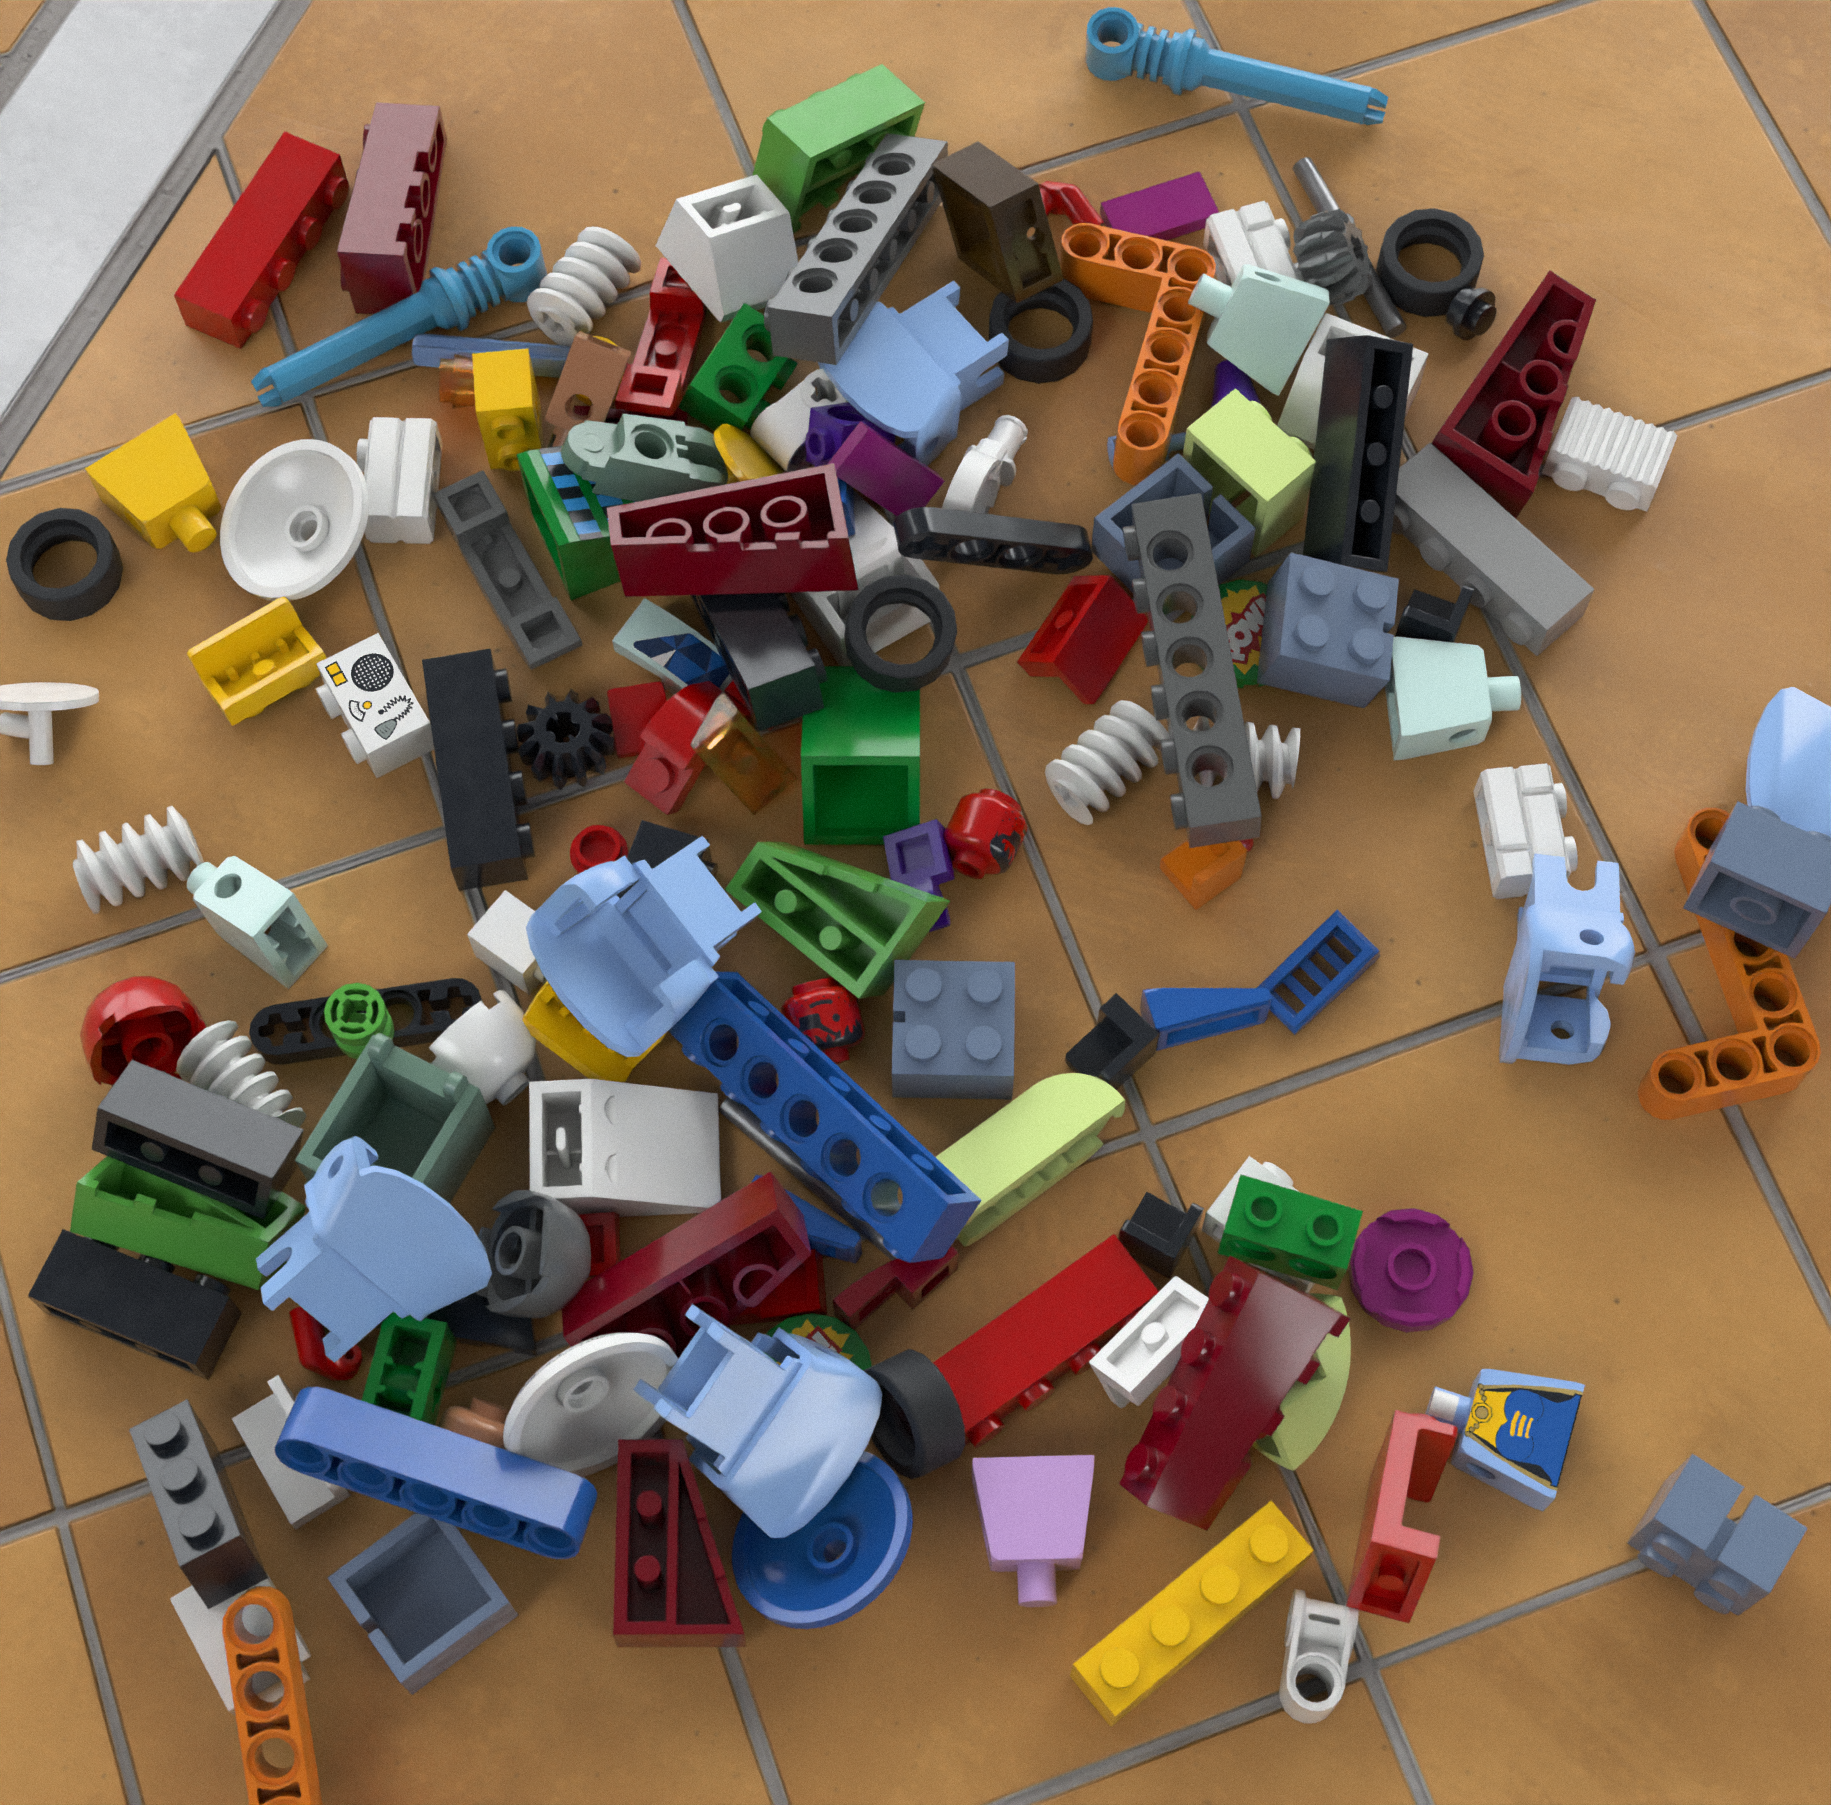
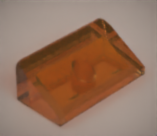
M722 692L713 703L690 746L748 810L755 815L796 781L798 777L726 693Z

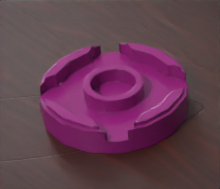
M1415 1208L1391 1210L1377 1217L1376 1221L1370 1223L1355 1240L1348 1264L1351 1291L1363 1311L1385 1327L1406 1333L1432 1330L1450 1320L1468 1297L1474 1272L1470 1249L1463 1238H1459L1456 1232L1449 1227L1450 1224L1436 1214Z

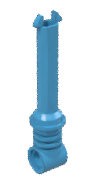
M1108 7L1099 10L1092 15L1087 24L1085 61L1091 73L1102 80H1120L1126 76H1132L1135 70L1139 79H1145L1146 74H1150V81L1157 82L1159 77H1163L1162 84L1168 85L1173 94L1181 95L1183 89L1193 91L1202 85L1359 124L1372 125L1383 122L1384 111L1367 107L1372 105L1386 109L1389 97L1369 86L1211 49L1204 38L1196 37L1197 30L1191 28L1183 33L1175 32L1173 38L1169 37V30L1162 29L1160 35L1156 34L1157 27L1149 26L1146 32L1144 31V24L1137 23L1136 18L1129 11L1118 7ZM1111 41L1117 42L1121 45L1117 47H1108L1103 43Z
M523 227L501 229L492 236L487 249L480 252L482 260L474 255L468 258L470 266L464 261L456 264L457 272L452 267L446 270L435 267L429 270L430 278L422 281L419 292L261 369L251 380L255 390L259 391L271 384L274 389L258 396L260 403L263 407L279 406L282 402L285 403L413 339L418 333H425L435 327L449 330L455 326L459 331L468 328L470 319L476 316L475 308L480 313L488 310V302L492 307L499 305L500 296L504 301L527 302L528 296L534 290L540 288L541 280L547 275L538 237L532 231ZM517 263H523L522 265H519V266H512V265L517 264Z

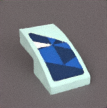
M646 598L642 600L612 640L615 652L660 677L664 683L665 690L672 694H676L691 684L706 681L712 682L724 691L733 681L716 646Z

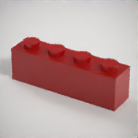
M283 132L175 292L174 298L186 326L239 349L243 348L252 333H257L262 328L267 318L268 308L278 293L285 291L289 287L295 274V267L305 252L312 250L317 245L322 233V227L334 209H339L347 198L349 182L340 154L288 132Z
M1115 1234L933 1362L950 1385L960 1407L965 1426V1445L971 1442L974 1448H978L986 1444L1005 1427L1001 1419L1019 1406H1022L1025 1412L1034 1409L1054 1393L1056 1389L1052 1383L1069 1370H1072L1078 1376L1090 1369L1089 1361L1159 1292Z

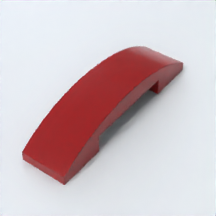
M660 257L649 292L650 310L633 364H626L615 399V408L671 416L678 408L691 376L702 335L707 306L666 258Z

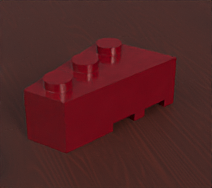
M618 1439L613 1636L617 1648L746 1647L744 1630L727 1582L683 1439Z

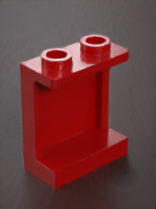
M1395 1410L1369 1480L1346 1607L1410 1623L1437 1559L1440 1536L1401 1526L1406 1498L1425 1503L1431 1502L1456 1441L1458 1430L1456 1426L1440 1422L1427 1414H1410Z

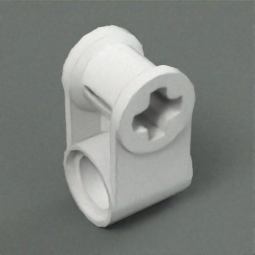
M823 369L815 370L782 399L768 406L757 417L750 430V437L786 472L806 469L811 465L805 461V438L809 428L810 408L846 403L848 401L841 395Z
M1294 1589L1287 1617L1284 1639L1286 1650L1279 1696L1284 1710L1293 1719L1302 1723H1317L1326 1719L1334 1710L1344 1692L1348 1662L1356 1636L1359 1610L1346 1607V1604L1339 1605L1307 1598L1305 1591ZM1302 1674L1318 1676L1327 1687L1328 1698L1322 1702L1305 1700L1296 1688V1677Z

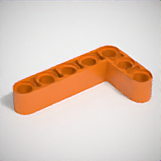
M1079 223L1067 228L1062 235L1059 263L1063 278L1080 288L1087 299L1152 313L1119 420L1113 458V469L1116 475L1124 482L1137 485L1165 463L1208 314L1188 304V301L1203 273L1215 278L1216 263L1207 251L1197 247L1100 225Z
M1704 808L1697 811L1690 818L1677 841L1674 850L1675 860L1688 896L1710 850L1699 844L1696 837H1705L1714 842L1730 815L1725 810ZM1697 914L1695 916L1738 1034L1670 1049L1658 1055L1640 1081L1638 1097L1644 1110L1651 1116L1661 1120H1674L1788 1093L1797 1089L1818 1063L1821 1054L1819 1039L1788 956ZM1734 942L1749 944L1756 951L1757 957H1749L1742 954ZM1754 995L1768 997L1774 1002L1777 1011L1770 1012L1764 1010L1757 1004ZM1781 1049L1789 1052L1795 1058L1797 1067H1790L1781 1063L1777 1059L1774 1050ZM1716 1063L1732 1065L1737 1069L1741 1080H1730L1724 1077L1719 1072ZM1659 1076H1669L1676 1079L1681 1084L1684 1093L1674 1094L1668 1092L1659 1082Z
M257 1586L247 1590L228 1607L223 1617L222 1625L249 1805H323L292 1608L289 1600L281 1591L270 1586ZM258 1604L265 1607L271 1613L273 1618L271 1634L256 1636L244 1627L242 1612L245 1606ZM260 1671H269L276 1674L284 1686L283 1698L276 1702H267L260 1699L255 1694L252 1686L254 1674ZM270 1738H280L286 1741L293 1749L294 1764L287 1768H277L270 1765L263 1754L264 1741Z

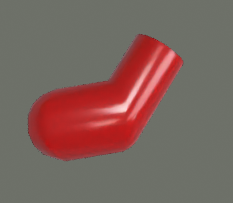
M1045 181L1039 184L1047 216L1050 213L1066 215L1072 225L1090 223L1102 226L1104 224L1097 211L1076 185Z
M301 1306L289 1312L299 1362L305 1369L336 1382L351 1379L358 1373L363 1361V1353L357 1344L334 1363L325 1354L323 1338L326 1336L324 1325Z

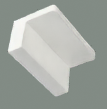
M1174 1276L1089 1361L1110 1400L1120 1408L1125 1407L1130 1401L1139 1406L1174 1371L1181 1357L1182 1343L1187 1334L1195 1328L1209 1299L1177 1276Z
M277 1375L267 1381L273 1394L233 1417L232 1421L288 1521L297 1529L351 1495L346 1488L288 1468L275 1455L274 1447L296 1399L289 1387Z

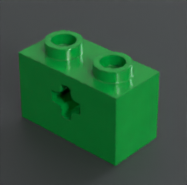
M395 1312L386 1317L382 1322L361 1401L435 1426L457 1345V1340L448 1323L427 1318L418 1321L411 1315L402 1319Z

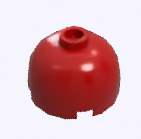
M135 976L113 983L95 997L86 1010L80 1038L87 1065L94 1080L100 1085L102 1081L113 1087L131 1060L166 1072L182 1080L179 1074L174 1073L177 1071V1061L184 1048L206 1028V1025L197 1006L177 985L154 976Z

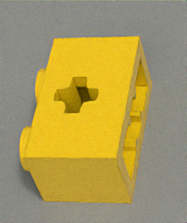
M529 349L473 353L475 409L490 470L520 471L517 454L528 450L544 448L541 404Z

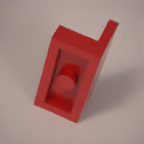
M1111 575L1074 576L1017 663L1031 677H1059L1083 704H1095L1147 625L1148 618L1144 613L1137 614L1134 601Z

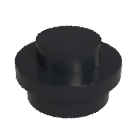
M1468 286L1454 297L1448 308L1446 321L1448 325L1453 327V332L1457 337L1462 340H1470L1476 335L1480 336L1488 331L1497 313L1494 293L1483 287L1475 289L1472 286Z

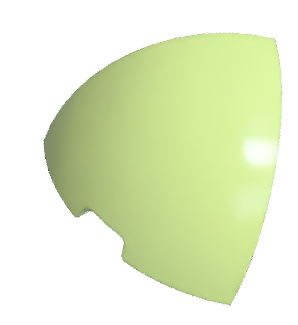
M1310 1294L1347 1316L1342 1297L1328 1294ZM1349 1323L1339 1337L1327 1334L1313 1355L1317 1357L1321 1364L1307 1385L1296 1380L1280 1404V1410L1285 1417L1273 1435H1266L1264 1438L1256 1440L1252 1445L1260 1453L1289 1470L1294 1471L1316 1450L1333 1424L1341 1406L1348 1381L1351 1360Z

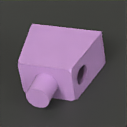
M1094 1455L972 1459V1483L990 1570L995 1572L1017 1571L1019 1606L1047 1607L1056 1605V1570L1080 1569L1094 1471Z

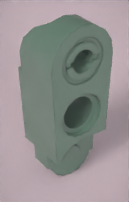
M622 414L618 424L585 420L584 423L573 426L561 448L563 462L571 471L582 476L584 480L596 482L592 493L635 502L725 485L728 480V472L724 460L715 445L714 435L702 428L685 426V422L630 414Z

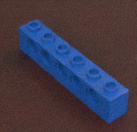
M716 972L719 977L710 984L690 1010L668 1030L683 1045L681 1048L683 1054L695 1064L706 1067L722 1082L720 1085L721 1090L730 1099L746 1105L761 1120L760 1126L767 1135L781 1143H785L801 1158V1167L810 1176L819 1181L826 1182L842 1198L841 1204L848 1213L859 1220L869 1223L884 1238L882 1241L883 1245L892 1255L909 1263L943 1258L982 1200L738 972ZM776 1074H778V1080H779V1081H778V1087H777V1084H776ZM817 1110H818V1113H819V1124H818V1125H817V1122H816V1111H817ZM857 1148L859 1149L861 1156L860 1165L858 1164L856 1158ZM899 1187L903 1195L902 1205H900L898 1200Z

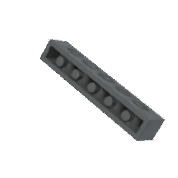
M887 133L874 153H870L867 156L865 166L855 181L849 182L846 194L835 209L830 210L826 223L818 235L810 239L806 252L796 267L790 268L783 286L776 296L771 297L767 302L764 313V326L767 331L771 332L773 355L837 365L942 202L931 164L948 156L947 141Z
M1201 493L1132 504V526L1123 527V538L1127 561L1138 560L1141 578L1132 579L1137 614L1148 613L1151 631L1141 632L1146 667L1157 665L1160 684L1151 686L1154 715L1156 721L1167 720L1170 736L1169 739L1160 740L1165 774L1176 773L1179 793L1170 795L1175 830L1186 828L1189 848L1260 837L1262 816ZM1166 558H1175L1184 565L1175 570H1165L1160 568L1157 563ZM1176 610H1184L1194 616L1185 623H1174L1166 618L1169 613ZM1184 663H1195L1201 666L1204 671L1194 677H1185L1178 674L1175 669ZM1203 716L1210 719L1214 725L1205 731H1193L1184 723L1192 717ZM1213 770L1220 773L1224 780L1216 786L1208 787L1199 784L1194 777L1202 771Z

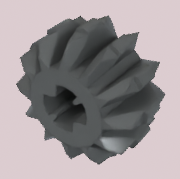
M1339 208L1330 212L1327 210L1310 216L1311 219L1301 222L1299 228L1294 230L1293 239L1295 246L1293 252L1297 257V269L1301 272L1303 281L1328 290L1330 302L1328 306L1336 303L1338 305L1355 300L1356 296L1366 293L1367 287L1371 286L1372 275L1370 270L1372 263L1368 258V246L1363 241L1362 230L1356 228L1354 218Z

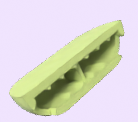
M1065 1073L1048 1077L1030 1087L936 1156L945 1167L982 1200L956 1239L964 1247L975 1243L1095 1154L1104 1144L1097 1137L1099 1132L1104 1128L1111 1116L1118 1118L1122 1117L1124 1113L1125 1099L1107 1082L1087 1074Z

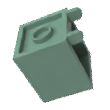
M378 1033L369 1040L298 1154L295 1162L305 1176L306 1183H308L314 1177L324 1158L336 1145L357 1136L377 1152L378 1159L370 1166L375 1165L397 1170L423 1183L448 1203H451L496 1127L480 1088L470 1084L466 1076L456 1071L450 1074L395 1046L391 1038Z

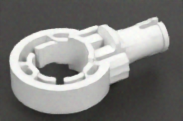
M1010 415L1000 416L995 421V426L987 438L981 439L977 446L971 445L968 447L949 486L942 506L943 509L988 514L990 507L993 508L1000 485L1007 487L1012 483L1016 475V465L1013 458L1020 446L1026 441L1028 434L1025 424L1020 419Z

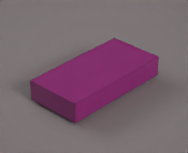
M1200 171L1113 198L1100 204V215L1106 227L1162 240H1170L1204 229L1206 219L1212 214L1220 213Z
M862 421L859 422L828 462V464L834 463L838 478L896 516L913 508L925 507L945 482L934 470Z

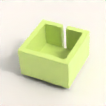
M1234 389L1186 429L1182 457L1213 486L1209 514L1212 501L1220 494L1229 503L1233 502L1246 490L1252 494L1235 509L1256 528L1251 550L1255 557L1259 556L1304 517L1316 460L1313 459L1310 450L1300 439L1289 437L1272 422L1271 416L1260 403L1249 401L1237 389Z

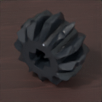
M571 688L565 700L557 702L556 697L547 691L545 696L546 707L543 709L528 704L526 710L528 722L518 724L516 733L519 742L522 743L518 749L521 762L525 766L532 765L533 777L538 782L552 776L555 787L562 790L568 778L575 777L576 782L585 788L588 782L586 772L590 770L604 774L607 768L604 757L614 755L616 745L614 738L610 736L613 731L612 719L607 713L600 714L599 702L594 697L580 703L578 694ZM569 737V742L564 743L563 738Z

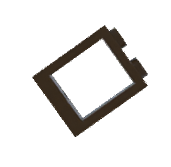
M978 141L931 164L957 256L962 262L1016 303L1064 280L1039 184ZM1031 227L1035 228V233L1031 237H1027V231Z

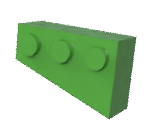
M883 64L864 73H856L823 92L817 91L800 103L785 110L779 109L772 113L766 119L762 128L763 135L753 175H758L789 211L794 234L801 229V223L798 221L799 217L820 202L827 209L839 200V194L835 190L854 175H859L865 166L867 156L870 153H874L887 133L915 137L925 102Z
M757 842L725 888L728 893L746 907L755 902L762 911L758 915L760 919L857 998L885 995L894 982V961L909 960L950 903V900L787 842Z
M106 1156L76 1183L70 1232L260 1290L287 1262L285 1261L266 1277L257 1269L256 1258L304 1217L306 1206L281 1192L266 1218L261 1219Z

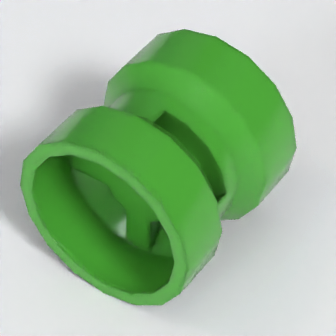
M361 983L346 984L335 990L328 998L324 1009L325 1022L338 1047L348 1057L358 1059L373 1035L381 1033L393 1039V1020L379 992L371 986ZM361 1010L366 1011V1013H357L356 1011Z

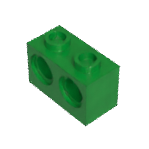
M744 303L690 383L678 407L714 431L722 424H730L740 430H743L744 427L751 430L757 417L771 405V403L763 399L770 387L774 386L781 391L798 365V362L792 358L773 355L771 332L765 329L764 315ZM747 350L760 352L764 355L767 362L753 359ZM726 390L734 393L741 403L727 401L722 397L720 391Z
M1240 1174L1217 1254L1227 1257L1231 1255L1253 1265L1338 1290L1348 1268L1363 1211Z

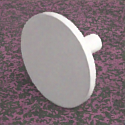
M37 682L0 685L1 710L28 711V715L9 712L2 713L0 715V734L29 739L30 764H53L52 711L75 709L96 704L99 701V691L94 687L71 683Z

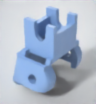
M952 281L900 314L893 307L886 308L878 301L837 365L818 362L819 368L824 370L841 395L855 409L884 431L904 438V442L899 444L898 447L926 466L938 457L950 441L957 438L960 411L1003 385L1004 372L998 366L982 376L980 375L1007 356L1009 339L1003 333H1000L986 342L955 308L959 304L961 289L955 281Z
M1795 687L1781 689L1764 708L1753 733L1747 759V805L1767 808L1776 813L1781 821L1806 832L1816 831L1831 837V707Z
M703 836L653 869L645 859L632 865L625 855L617 861H609L589 868L562 884L530 916L527 923L526 931L530 949L542 974L561 1002L586 1030L606 1047L625 1057L640 1056L690 1010L710 984L719 977L712 968L720 958L717 951L737 935V931L753 921L762 912L755 902L741 912L698 856L710 846ZM638 881L622 898L619 899V897L617 896L618 893H620L621 891H623L624 889Z
M1534 854L1532 861L1533 877L1524 907H1519L1517 913V941L1504 983L1499 1060L1500 1063L1513 1064L1516 1059L1568 1065L1592 1062L1602 1053L1611 1026L1608 1011L1598 1000L1607 971H1610L1611 984L1624 985L1629 976L1635 955L1633 940L1630 932L1623 925V913H1620L1619 863L1597 861L1594 888L1588 891H1581L1571 887L1567 881L1565 857ZM1539 981L1587 986L1586 999L1537 994ZM1555 1028L1564 1029L1571 1037L1568 1039L1558 1038L1553 1035L1551 1030Z
M357 1136L342 1141L328 1153L318 1167L314 1177L304 1185L307 1197L305 1202L309 1212L256 1258L257 1269L266 1277L285 1261L287 1262L261 1287L263 1304L273 1311L288 1297L294 1300L330 1330L323 1338L326 1356L334 1363L392 1312H395L402 1319L411 1315L416 1320L422 1321L429 1314L487 1287L492 1275L485 1247L471 1225L450 1203L423 1183L397 1170L375 1165L370 1166L378 1159L377 1152Z
M692 1304L685 1315L701 1327L679 1357V1360L658 1389L640 1379L633 1390L642 1398L655 1405L654 1409L664 1419L688 1433L686 1439L695 1448L689 1457V1461L770 1538H785L804 1527L820 1512L851 1474L868 1445L879 1418L882 1400L881 1389L876 1380L849 1359L824 1345L795 1334L787 1333L779 1327L772 1338L769 1335L758 1332L752 1342H749ZM772 1358L780 1362L781 1366L778 1363H776Z

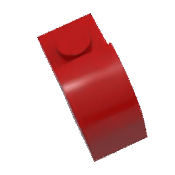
M710 681L684 687L656 712L641 733L640 738L646 743L624 783L666 815L678 813L704 766L725 761L751 718L748 709Z

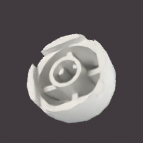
M499 990L493 993L498 1004L488 1009L482 1001L478 1002L452 1023L433 1042L429 1049L437 1056L431 1063L432 1065L450 1074L456 1071L466 1076L470 1084L480 1088L486 1104L497 1098L504 1106L516 1098L530 1082L524 1075V1072L534 1059L536 1039L531 1036L523 1022L524 1012L505 991Z

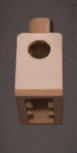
M580 331L575 335L544 421L555 425L547 448L562 446L573 426L584 423L585 420L605 423L631 351ZM575 394L585 395L591 400L592 404L588 415H577L571 410L570 405Z

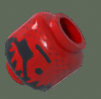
M988 788L981 789L979 793L967 794L959 800L943 835L950 851V856L953 858L952 866L958 872L970 878L982 879L985 874L998 875L1008 871L1028 829L1025 818L1020 813L1022 809L1019 803L1001 791Z
M833 977L818 979L791 987L793 996L783 1002L781 1013L835 1064L850 1061L848 1049L860 1045L866 1036L858 998L843 985H839V982Z

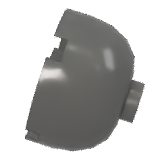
M514 1190L500 1199L492 1210L502 1212L496 1219L493 1228L481 1227L478 1238L486 1249L492 1275L487 1287L476 1291V1294L487 1297L490 1305L485 1307L491 1312L510 1317L543 1318L567 1307L582 1289L591 1269L590 1237L582 1219L563 1202L531 1190Z

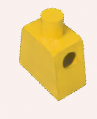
M176 413L85 468L101 501L153 548H163L179 538L189 552L195 553L206 549L215 540L217 533L208 519L219 513L222 506L210 478Z

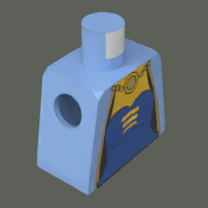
M1481 1369L1473 1381L1469 1397L1435 1386L1425 1414L1436 1418L1440 1422L1448 1423L1458 1428V1436L1451 1458V1464L1455 1468L1534 1509L1544 1511L1556 1497L1585 1385L1573 1381L1494 1369Z

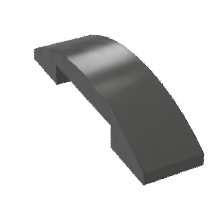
M482 470L433 493L434 500L475 580L506 634L531 670L582 646V641L559 600L551 595L510 524L507 510L485 472Z

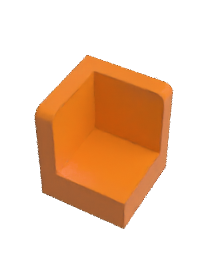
M1186 840L1161 858L1159 868L1192 907L1198 910L1241 878L1248 850L1239 840L1189 848L1188 840Z

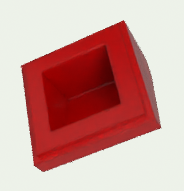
M662 681L613 688L607 691L618 759L638 756L646 742L640 738L641 733L656 712L667 702L665 687Z

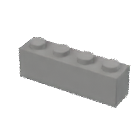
M1429 443L1399 468L1392 532L1403 534L1419 549L1422 558L1430 567L1446 573L1460 586V589H1462L1463 585L1474 588L1470 603L1478 608H1484L1501 623L1503 631L1514 643L1525 645L1538 656L1584 616L1594 588L1433 444Z

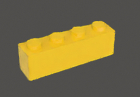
M1272 1500L1269 1501L1073 1663L1070 1677L1109 1726L1112 1727L1305 1566L1314 1550Z

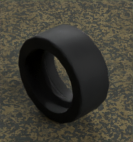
M1436 208L1414 210L1397 218L1386 230L1376 267L1377 275L1393 303L1403 311L1423 317L1446 315L1452 300L1462 289L1468 286L1476 287L1484 259L1481 238L1470 223L1455 213ZM1429 243L1441 246L1454 254L1462 268L1458 276L1448 281L1428 282L1417 279L1406 272L1399 263L1398 256L1401 250L1413 244Z
M1064 279L1019 303L1014 302L1003 292H1000L994 298L989 315V340L1000 333H1003L1009 339L1007 356L998 362L1004 371L1023 381L1037 384L1055 382L1075 373L1087 359L1092 341L1093 316L1090 302L1080 288ZM1043 308L1056 311L1066 317L1072 324L1073 332L1067 342L1055 348L1036 349L1026 347L1013 339L1009 333V323L1014 316L1026 310Z
M56 508L37 514L18 529L9 543L6 557L10 579L21 598L32 611L50 620L73 621L93 615L107 605L117 592L123 572L119 550L110 532L97 517L80 509ZM68 541L86 542L96 550L97 562L85 578L74 585L63 588H47L39 585L34 579V565L44 552L57 544Z
M906 574L884 576L865 586L852 602L844 633L846 654L857 674L874 687L894 693L917 691L934 682L948 666L957 636L955 611L945 594L930 582ZM902 603L916 607L926 614L934 626L935 634L933 647L929 653L916 663L901 665L885 661L876 655L867 642L866 628L870 617L877 609L885 605Z
M908 1349L863 1370L877 1381L882 1392L880 1414L871 1439L885 1461L898 1474L909 1479H916L960 1457L965 1446V1426L960 1407L950 1385L938 1367L924 1354Z

